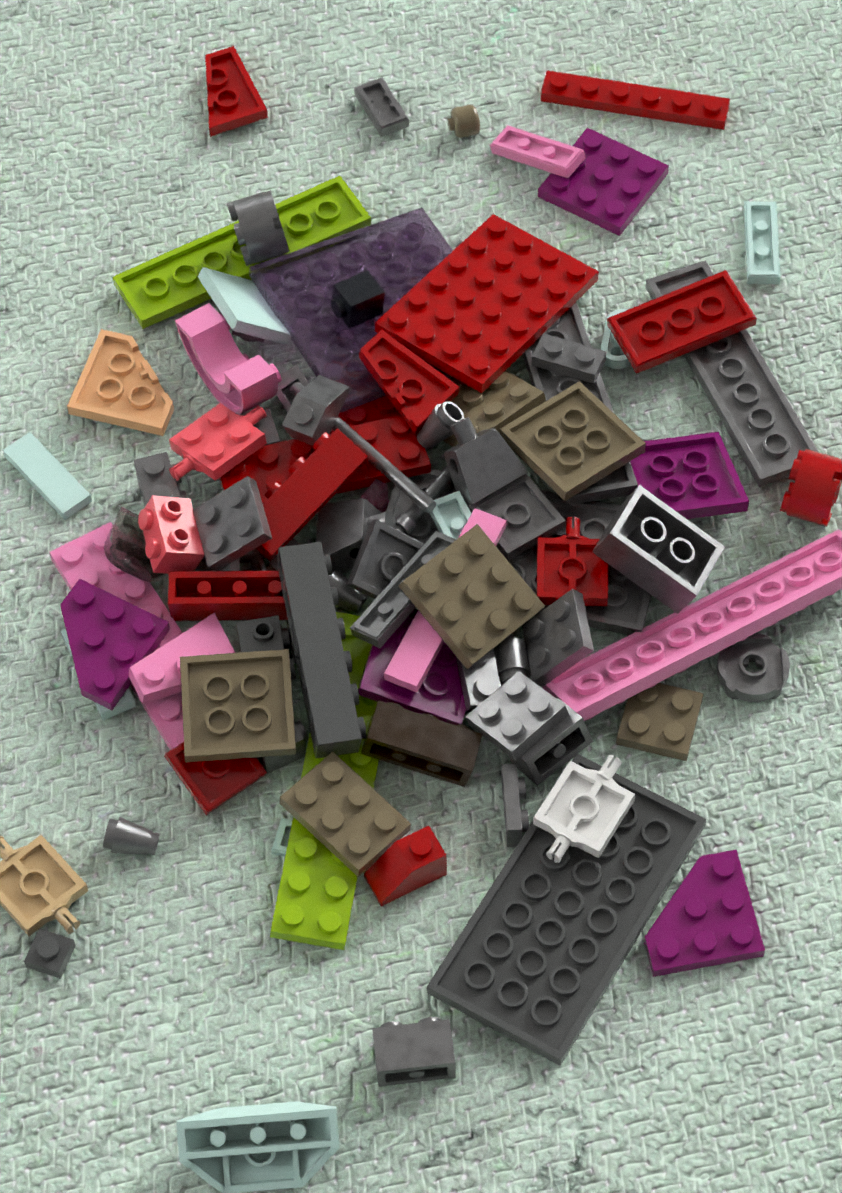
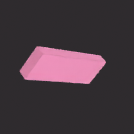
M509 125L490 144L493 154L565 178H569L586 158L583 149Z

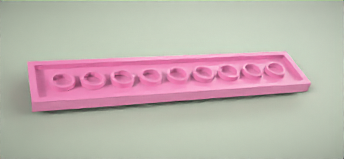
M838 529L686 606L678 614L674 612L644 627L642 632H635L583 658L543 686V689L555 698L558 697L583 717L584 721L589 720L614 705L623 703L628 698L654 687L657 683L685 671L688 667L716 655L725 648L747 639L762 629L775 625L778 621L804 610L809 605L827 596L835 594L838 590L842 589V531Z

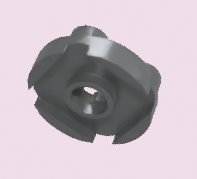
M758 633L720 651L717 662V676L719 682L724 687L725 694L731 699H740L748 702H761L777 698L787 682L790 669L786 651L782 647L779 649L768 636ZM749 662H755L756 667L763 670L751 673L745 668L748 667Z

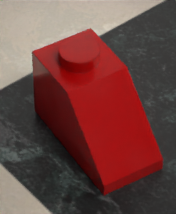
M428 825L395 841L364 873V878L382 907L447 875V855Z

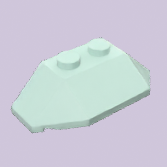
M296 1101L217 1108L176 1121L179 1162L190 1168L221 1193H242L304 1187L340 1148L337 1109L335 1106Z

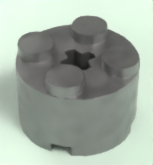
M271 191L261 192L227 203L232 222L239 220V223L234 224L239 245L246 243V246L241 247L246 266L290 252Z

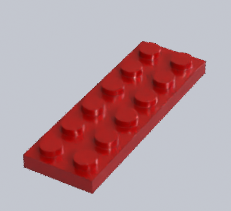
M401 415L350 426L408 478L431 473V463L426 449L420 445L417 440V434H414ZM296 439L265 445L219 478L222 490H226L249 476L256 481L263 504L267 500L264 495L270 487L278 480L283 484L292 475L288 472L290 467L301 456L307 459L315 449L311 445ZM366 460L365 465L336 494L391 481Z

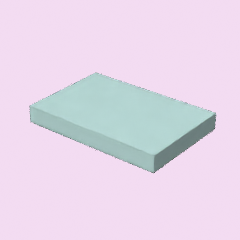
M205 267L202 268L198 278L233 331L281 344L289 343L293 334L257 282Z

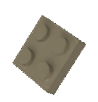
M657 683L654 687L628 698L617 734L616 745L687 761L704 693Z

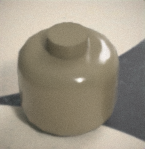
M468 104L451 110V118L447 119L449 130H454L456 137L465 138L477 135L480 132L479 116L474 105Z

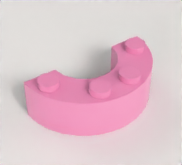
M210 303L175 320L180 338L190 360L206 387L219 403L234 413L241 415L277 394L278 383L282 381V378L276 366L272 363L269 365L260 355L250 359L245 353L242 354L229 330H231V327L221 312L218 313Z

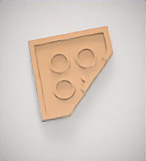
M101 329L69 400L67 409L70 415L164 436L174 412V405L168 393H165L160 385L159 379L147 359H144L133 336Z

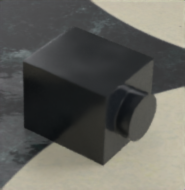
M366 270L333 285L331 309L334 315L339 319L341 318L350 329L383 314L385 291L369 271Z

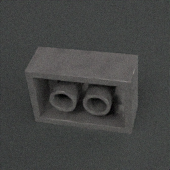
M639 485L620 505L592 552L678 614L698 595L725 546Z

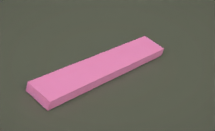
M474 508L459 537L478 524L496 546L506 529L507 520ZM419 610L384 672V680L416 693L444 644L443 639Z

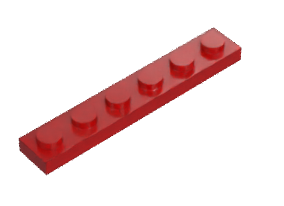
M549 70L546 72L541 90L542 102L721 130L725 129L730 106V98Z

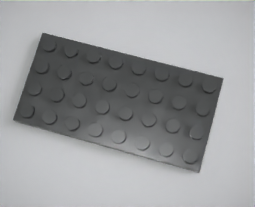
M579 754L575 755L572 759V762L586 769L600 771L602 767ZM617 773L612 778L619 786L635 793V801L600 857L597 858L578 847L569 846L559 863L554 862V858L550 860L546 853L556 838L553 834L535 826L532 822L427 986V993L559 1066L562 1065L706 826L705 818Z

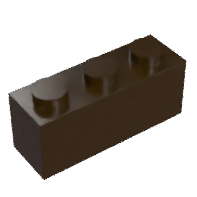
M378 700L369 723L361 754L465 787L473 772L483 734L475 732L465 725H453L438 720L437 717L431 714H419L406 710L397 703H385Z

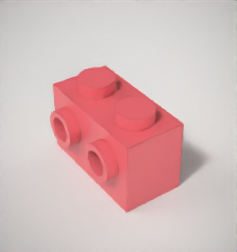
M152 495L145 508L139 513L138 524L139 528L143 530L146 542L145 553L147 558H150L153 573L169 574V571H195L205 554L193 514L191 499Z

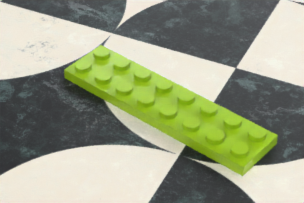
M337 176L275 204L290 251L284 255L246 266L241 247L246 246V243L239 245L234 230V224L239 223V221H236L113 276V283L142 329H145L211 299L198 278L203 267L253 280L372 226L371 217L343 178Z

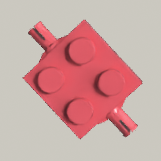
M219 403L169 439L171 450L180 455L183 460L169 469L171 476L179 481L180 478L191 470L205 473L215 481L267 444L265 433L254 426L263 418H266L264 409L257 405L243 416L234 413Z

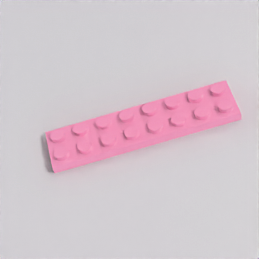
M111 522L49 552L52 562L70 590L79 579H82L168 621L170 630L156 650L182 634L179 626L171 618L170 612ZM131 684L130 686H131L132 690L134 691V693L136 694L137 698H138L139 701L141 702V700H140V698H139V696H138V694H137V692H136V690H135L133 684ZM182 692L142 704L170 750L184 741Z

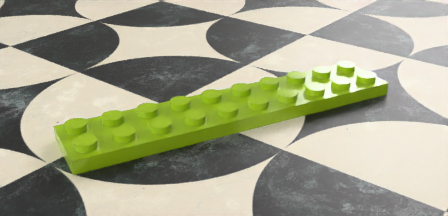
M336 612L337 619L342 618L345 626L346 637L342 640L343 650L349 651L352 659V672L348 673L350 684L356 683L358 688L371 644L354 637L350 630V627L360 616ZM359 695V705L355 706L357 717L364 718L367 734L377 701ZM311 733L309 734L301 778L326 758L315 759ZM362 739L359 752L337 756L374 789L379 760L361 754L365 740ZM294 817L270 937L344 950L358 877Z

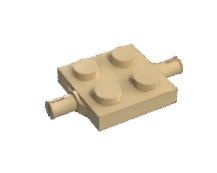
M42 835L38 836L28 845L16 850L5 841L3 836H0V857L2 858L0 862V905L28 936L54 919L65 928L67 933L74 932L73 927L76 930L80 926V922L70 913L68 908L73 902L88 892L87 884Z

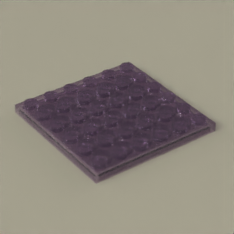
M421 207L251 266L249 268V276L274 314L291 334V340L315 376L321 375L351 388L340 410L341 413L387 395L359 358L360 349L377 334L375 332V322L382 315L349 329L341 318L339 319L334 315L331 309L333 285L368 270L385 291L383 314H385L453 250ZM431 365L433 368H435L437 371H439V372L442 373L443 375L446 374L444 371H442V370L438 369L437 367Z

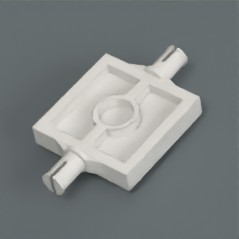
M608 755L600 771L586 769L572 761L568 763L533 819L535 826L553 834L556 838L546 853L550 860L554 858V862L559 863L569 846L578 847L597 858L600 857L635 801V793L619 786L612 778L622 764L619 758L616 757L614 760V755Z

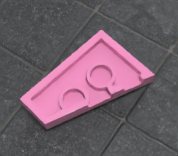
M213 613L131 666L128 676L143 704L182 692L180 657L236 652L215 613Z

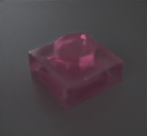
M375 479L360 498L368 500L381 513L386 512L389 503L388 486L386 483Z

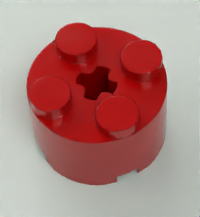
M809 449L805 451L799 450L789 475V479L795 482H791L788 491L785 492L780 511L786 512L787 516L828 527L832 513H830L831 508L836 504L842 484V459Z

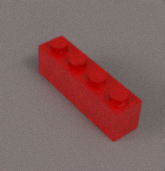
M338 428L331 435L327 432L323 433L312 446L315 451L307 459L301 456L290 467L288 472L292 475L283 484L278 480L265 493L264 496L267 500L263 503L272 539L256 549L269 561L278 554L279 547H285L365 465L368 456Z
M169 571L168 607L170 616L175 621H202L215 613L218 621L252 620L278 615L279 620H288L278 571Z

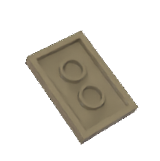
M334 752L330 753L280 796L279 804L357 877L379 859L395 841L401 839L411 829V823Z

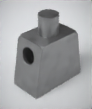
M469 417L450 426L459 444L444 452V457L456 492L460 491L467 505L480 501L528 473L495 428L477 433Z
M363 498L327 503L318 512L316 542H321L324 555H330L332 571L337 569L343 574L352 570L371 521L377 519L396 529V521L390 511L381 513L368 500Z

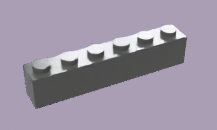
M321 542L279 547L277 568L315 759L327 757L332 752L336 755L359 752L361 740L366 738V727L364 718L357 717L355 706L359 705V693L356 683L350 684L348 673L352 672V659L350 652L343 650L342 640L346 637L343 619H337L335 607H339V598L336 586H330L328 578L329 575H332L330 555L323 554Z

